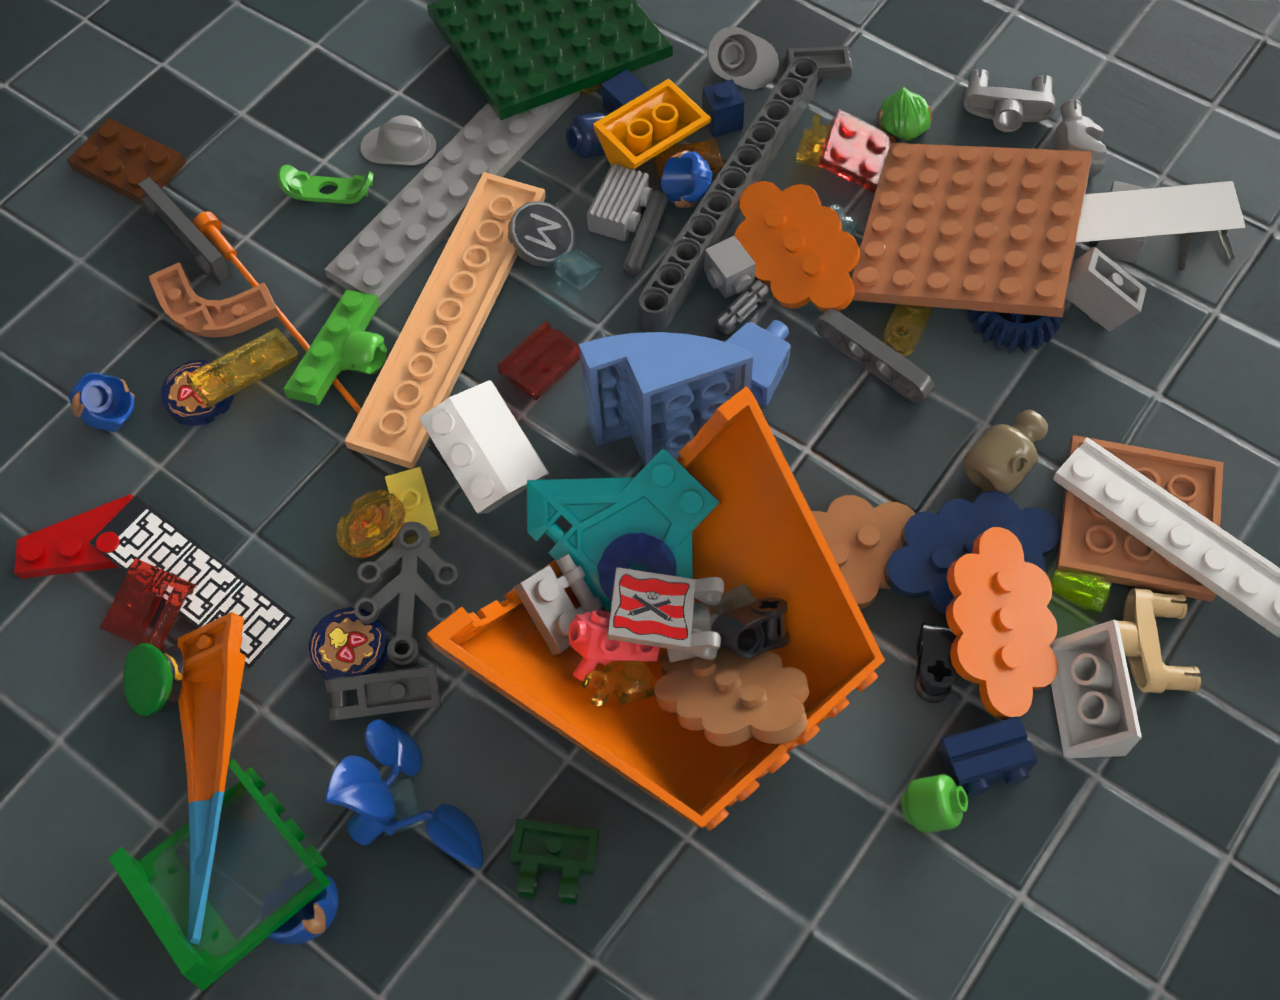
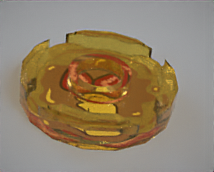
M379 489L364 494L350 506L352 511L347 518L343 515L339 520L336 530L337 544L351 557L365 558L375 555L391 543L403 526L406 514L404 504L393 493L390 494L386 490Z

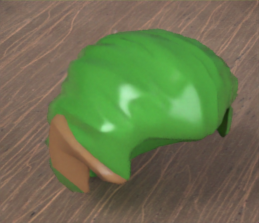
M902 87L882 102L877 112L880 129L883 133H891L900 140L911 141L930 128L932 109L919 94Z

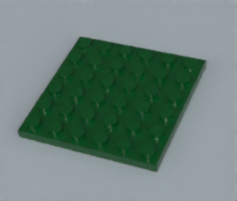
M438 0L427 5L430 18L500 120L605 82L625 69L632 72L673 56L672 44L635 0Z

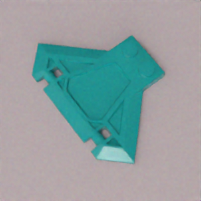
M662 448L636 477L527 480V533L536 542L546 534L555 543V546L548 553L556 561L569 554L576 567L579 565L582 567L586 574L583 579L593 596H598L604 605L603 607L610 613L616 567L693 579L692 532L720 502L672 455ZM562 517L572 525L567 533L557 524Z

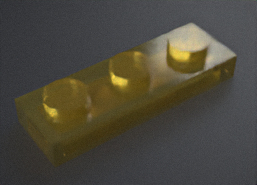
M275 328L187 374V383L209 408L296 361L298 351L279 329Z

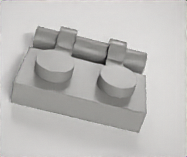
M569 554L556 561L563 573L559 578L556 577L549 565L514 586L515 591L553 656L570 647L568 632L571 622L574 621L575 614H584L593 610L602 611L601 608L604 606L598 596H593L583 579L586 574L580 565L576 567ZM568 586L571 587L581 604L577 608H574L564 590Z

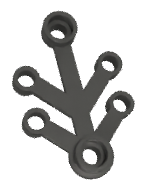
M406 522L400 525L393 534V546L376 561L362 563L357 571L358 577L364 586L375 587L381 582L382 574L402 560L400 574L371 599L362 598L354 606V613L361 623L371 624L378 619L379 612L399 596L396 637L389 642L387 654L391 662L396 667L402 669L414 666L420 658V648L412 637L415 597L417 596L432 611V615L438 624L446 619L437 615L441 608H450L451 614L456 611L451 601L441 599L417 574L419 559L435 574V579L440 587L449 589L454 587L459 581L457 568L451 563H444L430 548V533L423 524L418 522ZM415 534L418 536L416 542L412 544L405 542V538L408 535ZM374 569L377 571L374 578H364V573L367 570ZM444 571L454 573L452 579L448 581L441 580L440 575ZM365 606H372L374 608L369 616L360 615L361 609ZM400 644H408L410 646L409 651L404 655L396 653V648Z

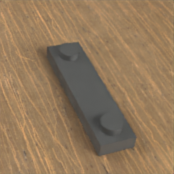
M150 177L140 182L139 186L145 196L141 199L144 207L152 216L158 214L196 256L195 261L205 275L211 273L220 283L230 278L232 275L220 252Z

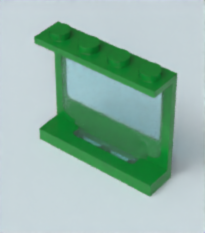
M234 759L229 762L228 766L240 781L227 790L223 796L199 945L189 943L190 889L189 821L139 861L131 856L123 847L108 857L181 973L202 992L331 884V881L321 870L328 864L312 844L306 849L300 842L307 836L291 817L285 822L282 820L280 815L286 810L271 791L265 796L260 790L266 786L264 781L251 766L244 771Z

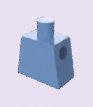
M773 320L766 330L752 322L746 323L725 341L726 343L751 351L753 355L751 392L757 403L764 407L769 404L788 366L791 345L785 341L789 334V329L778 320Z

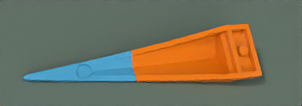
M233 612L179 637L177 647L180 648L184 657L182 689L178 698L183 734L189 802L190 889L188 941L199 945L201 940L246 655L240 653L243 640L244 618Z

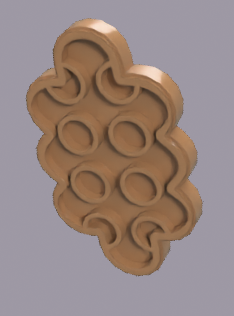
M844 495L836 498L830 504L827 513L822 511L811 512L859 609H863L875 601L879 588L890 589L884 576L885 564L893 552L903 547L901 539L902 529L910 517L915 515V512L907 505L899 502H887L873 508L870 503L861 497Z
M719 647L717 656L713 660L695 657L670 662L668 651L660 659L663 677L658 680L654 687L658 706L669 713H676L682 727L689 730H704L705 737L710 743L718 746H733L755 737L765 743L780 744L797 738L806 729L808 722L804 704H802L807 700L810 693L806 675L799 669L783 667L781 657L775 653L763 652L752 658L744 659Z

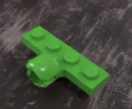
M352 290L345 291L283 388L287 398L319 405L336 376L342 370H350L367 375L380 372L387 357V347L384 344V338L377 333L365 331L380 306L377 295Z

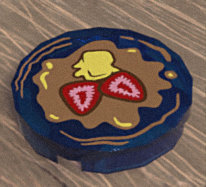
M207 360L189 361L177 367L167 376L161 388V400L167 412L179 423L190 426L205 425L214 421V417L218 416L221 412L224 414L230 408L234 399V384L226 369L216 362Z
M348 607L335 610L323 617L313 629L308 645L310 658L319 673L327 679L376 673L385 661L388 641L385 629L378 619L371 624L361 623L354 613V608ZM361 609L360 615L369 616L371 613Z

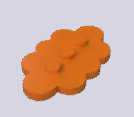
M767 181L755 182L748 186L740 198V209L745 220L737 227L734 236L756 263V280L771 286V292L775 300L782 307L789 309L800 308L811 301L822 312L829 308L837 311L845 309L852 302L855 295V286L849 272L854 269L859 261L860 249L855 238L848 232L842 231V223L837 212L832 208L821 206L816 191L808 185H792L782 192L776 185Z
M992 527L977 536L973 542L972 554L960 557L952 562L948 568V587L955 598L947 606L946 620L951 631L957 636L951 644L950 650L951 662L956 672L965 680L979 684L981 702L991 715L1001 720H1007L1017 716L1020 717L1028 712L1032 705L1033 690L1046 687L1056 677L1058 664L1056 656L1049 645L1057 636L1058 627L1056 619L1047 608L1052 597V587L1046 573L1037 565L1024 562L1022 545L1013 533L1001 527Z

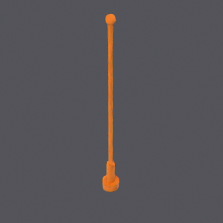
M203 212L197 215L192 221L195 227L210 240L226 261H231L252 287L259 285L238 260L235 249L220 233L222 224L212 212ZM277 307L280 313L277 316L278 319L307 352L310 345ZM335 378L332 384L354 411L359 414L361 407L340 381Z

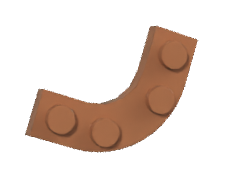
M180 262L148 276L162 309L171 321L182 330L197 336L212 338L230 337L280 315L265 283L259 284L236 296L218 301L206 300L195 294L187 273Z

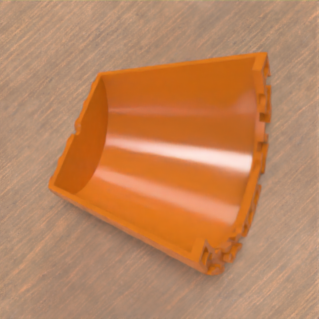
M747 386L716 409L709 420L698 431L697 435L678 452L681 456L676 460L720 502L692 532L693 579L718 577L724 581V592L721 594L720 603L717 605L708 604L710 615L718 613L719 616L724 612L752 604L754 601L762 598L774 597L784 599L787 602L788 611L784 614L785 631L789 633L790 642L782 648L766 652H772L780 656L783 667L799 669L806 675L810 693L807 700L802 704H804L808 724L805 731L797 738L785 743L769 744L752 737L738 745L718 746L708 741L704 730H689L682 727L676 713H669L658 706L654 694L656 683L663 677L660 659L667 652V648L660 647L657 661L611 660L609 665L598 663L586 683L582 682L572 674L583 656L571 646L553 656L515 589L504 596L506 600L501 603L497 600L477 611V615L474 612L468 614L463 607H460L429 631L426 639L433 648L695 827L700 829L705 826L708 831L712 830L728 816L729 813L725 809L726 806L729 807L738 800L742 802L760 786L756 778L760 779L768 772L772 774L790 759V755L787 752H790L799 744L802 746L821 730L818 727L819 724L828 717L832 719L846 708L850 703L846 696L856 688L861 692L878 678L874 670L885 661L753 393ZM556 560L547 565L551 566L557 578L563 575ZM570 586L566 587L564 590L574 608L579 607L581 604ZM694 598V603L701 602L700 600ZM604 607L601 608L602 611L608 612Z

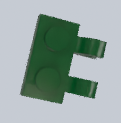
M517 819L509 861L512 865L521 866L516 891L519 892L518 897L535 900L539 868L562 871L558 894L560 903L577 905L581 874H594L600 835L599 829Z

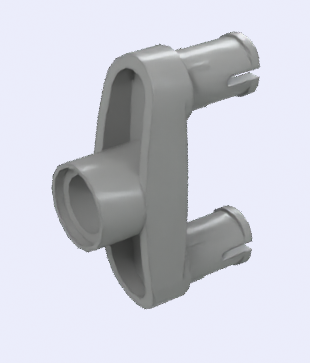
M973 69L968 75V88L964 93L965 109L973 115L992 119L994 126L999 131H1016L1023 122L1044 121L1055 112V97L1052 94L1053 79L1046 75L1045 83H1043V75H1038L1033 79V91L1005 87H988L989 73L984 69L981 70V77H978V69Z

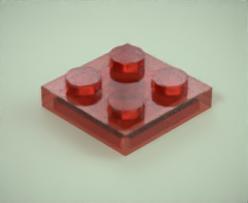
M838 109L833 116L818 165L875 193L886 155L891 143L895 142L896 137Z

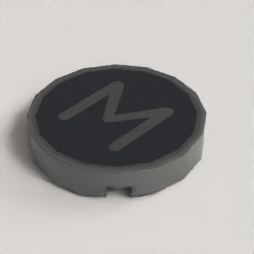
M535 201L525 203L515 211L508 224V239L510 244L513 243L516 248L515 252L521 259L534 266L550 267L563 261L570 253L574 245V230L570 220L560 209L550 203Z

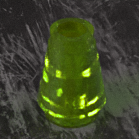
M1057 569L1052 578L1051 587L1052 592L1091 613L1094 610L1102 613L1112 583L1103 581V576Z

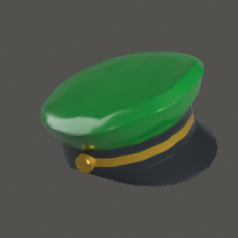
M142 643L129 651L123 668L124 695L131 709L139 716H151L156 712H166L177 702L182 689L184 657L180 648L170 646L161 652L149 643Z

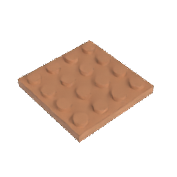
M1072 436L1069 442L1068 458L1082 445L1087 437ZM1090 438L1220 527L1224 462ZM1064 488L1060 523L1061 536L1058 543L1055 572L1168 594H1183L1185 597L1210 602L1217 596L1213 591Z

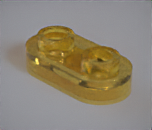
M896 304L885 327L882 342L902 356L913 353L929 322L932 308ZM898 332H901L902 334H905L906 336H900V335H898L897 333H898Z

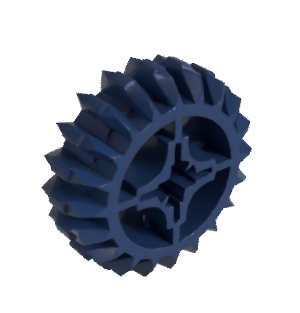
M967 310L969 311V323L974 324V334L984 333L982 337L983 343L992 340L995 342L996 350L1003 345L1008 347L1009 353H1012L1016 347H1019L1025 354L1030 349V346L1038 350L1043 343H1049L1053 339L1054 334H1056V331H1059L1063 318Z

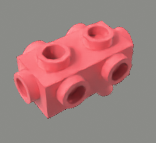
M593 610L584 614H575L574 621L569 626V645L583 656L572 675L585 683L598 663L609 665L611 660L657 661L660 647L607 639L610 613L606 611Z

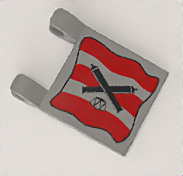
M616 567L607 639L688 651L700 658L713 660L717 656L721 637L714 631L691 633L694 598L709 605L719 604L721 594L724 592V581L718 577L690 579Z

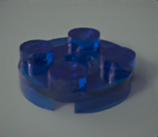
M629 533L618 537L607 546L597 568L600 586L611 602L616 567L631 569L629 565L635 561L638 565L645 563L649 568L646 572L677 576L676 557L663 540L646 533Z

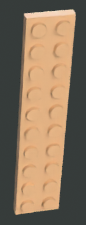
M483 172L345 439L348 449L410 469L415 468L430 437L419 417L449 398L518 256L515 252L516 248L513 243L510 244L508 239V224L515 211L525 203L544 202L546 198L545 189Z

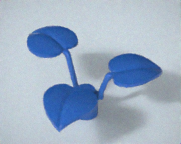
M383 719L372 721L364 731V742L371 755L378 762L391 766L388 777L383 782L380 772L370 761L359 756H347L333 770L327 784L324 802L344 806L355 812L347 820L346 828L351 838L361 845H370L384 831L388 835H392L400 828L421 820H427L426 832L441 850L477 870L481 869L483 865V851L479 832L471 818L457 807L443 803L435 809V813L431 810H425L397 822L393 821V816L395 815L394 798L388 789L398 776L399 770L408 776H415L422 767V754L416 741L398 725Z

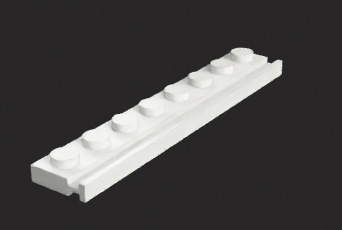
M1088 437L1055 473L1053 478L1055 482L1280 638V568Z

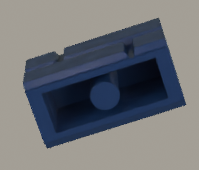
M1018 716L941 738L936 747V754L942 769L945 771V775L951 777L957 786L963 787L968 797L987 792L991 789V783L1004 780L1006 785L1020 783L1030 777L1029 772L1037 763L1036 754L1030 741L1027 739V733Z

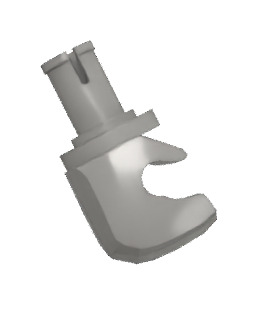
M1073 99L1063 102L1060 106L1063 121L1055 131L1054 150L1092 151L1088 178L1094 177L1101 172L1106 160V146L1100 142L1104 130L1089 117L1082 115V105L1079 100H1075L1076 109H1074Z

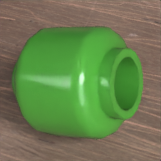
M940 774L911 781L906 792L902 795L901 806L903 815L909 824L914 825L917 830L923 833H932L958 827L962 821L963 812H966L968 809V799L963 787L957 786L951 777Z

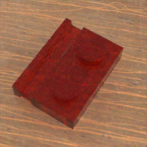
M545 321L497 365L498 371L502 376L506 375L510 378V382L536 401L580 360L579 345L558 329L554 330L550 327V323Z

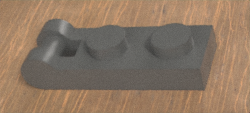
M436 665L324 680L326 693H330L332 707L328 708L329 720L357 718L438 707L441 705ZM357 689L358 704H348L346 691Z

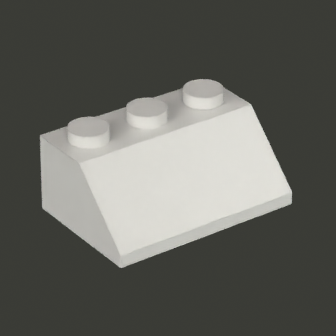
M491 380L449 397L419 417V420L477 513H490L527 489V480H541L549 474Z

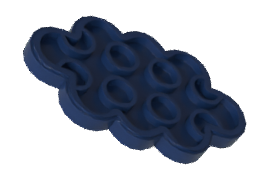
M995 490L986 491L980 494L973 503L963 499H951L942 506L937 514L926 511L918 512L910 517L902 529L901 539L903 547L893 552L885 564V580L891 590L900 596L914 598L926 595L935 609L946 614L947 606L955 598L948 587V568L952 562L960 557L972 554L973 542L978 535L992 527H1001L1009 530L1018 538L1022 545L1024 562L1037 565L1046 572L1043 556L1050 553L1059 543L1061 528L1054 515L1047 510L1038 507L1020 510L1013 498L1003 492Z

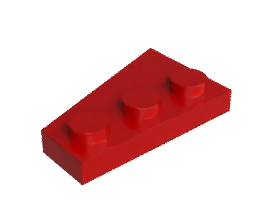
M129 494L17 539L14 573L20 579L119 568V566L101 553H111L118 548L120 540L117 534L114 532L102 533L96 540L98 550L89 542L134 498L133 495Z

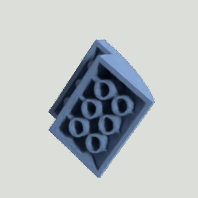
M645 332L603 337L579 344L587 424L596 446L599 447L631 436L644 467L662 448L677 459L681 456L678 452L697 435L698 431L718 407L746 386L751 391L753 355L751 351L716 339L682 333Z

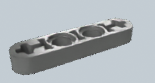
M829 308L815 320L814 327L821 338L910 401L922 403L935 389L932 378L924 370L839 311Z

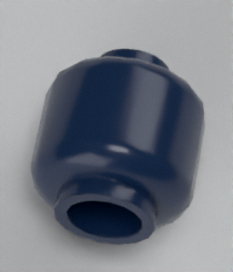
M594 112L578 115L572 119L570 126L566 130V140L569 148L578 156L589 158L605 154L593 129V123L605 117V114Z

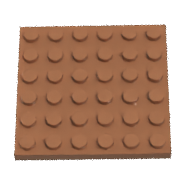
M889 143L861 242L860 258L854 267L851 278L855 286L853 301L1063 317L1090 172L1092 151Z

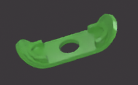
M290 165L281 166L276 174L280 188L294 199L353 204L359 202L363 196H368V188L373 186L374 173L368 171L364 176L354 175L353 179L310 176L307 172L298 171ZM327 185L337 187V190L331 194L319 192L322 187Z

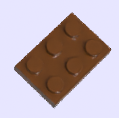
M108 118L67 159L71 169L143 205L141 199L145 196L139 186L140 182L150 177L162 189L186 164L183 154L111 118Z

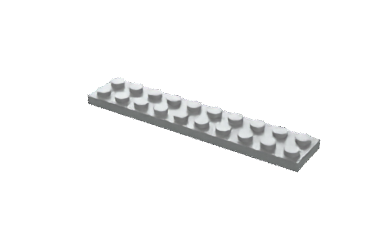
M580 91L504 120H500L490 104L487 103L325 268L327 277L348 290L377 295L381 306L455 228L483 172L503 177L580 96Z

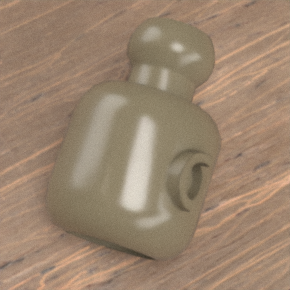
M1029 409L1021 411L1015 417L1014 426L1007 424L993 425L966 453L963 459L966 475L985 492L995 490L1008 495L1037 464L1038 455L1033 443L1041 441L1047 435L1048 423L1039 413Z

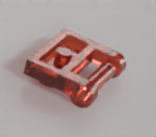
M135 558L100 628L136 645L149 643L163 652L167 646L164 641L187 594L192 595L196 584ZM168 586L173 587L150 635H145Z

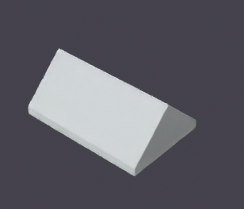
M1111 620L1055 639L1049 645L1056 656L1058 664L1057 675L1051 683L1064 757L1126 756L1142 736L1118 621Z

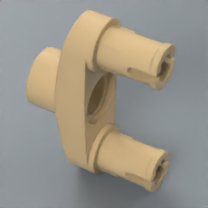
M1133 588L1126 597L1123 621H1118L1125 657H1127L1135 683L1142 692L1163 693L1164 690L1197 692L1200 689L1201 677L1192 676L1200 673L1198 667L1166 666L1162 662L1155 617L1183 619L1187 613V604H1183L1186 601V597L1183 594L1153 593L1149 589Z

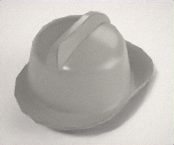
M734 26L723 28L713 36L709 43L707 52L708 62L712 70L726 80L733 79L735 84L743 88L756 90L770 84L777 75L779 60L774 47L765 39L742 28Z
M399 115L366 134L361 142L360 151L363 157L371 163L417 166L433 158L436 152V140L416 118L408 115Z

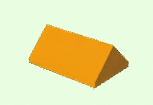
M667 79L593 123V129L610 165L615 163L623 168L635 169L710 123L711 117L676 84Z

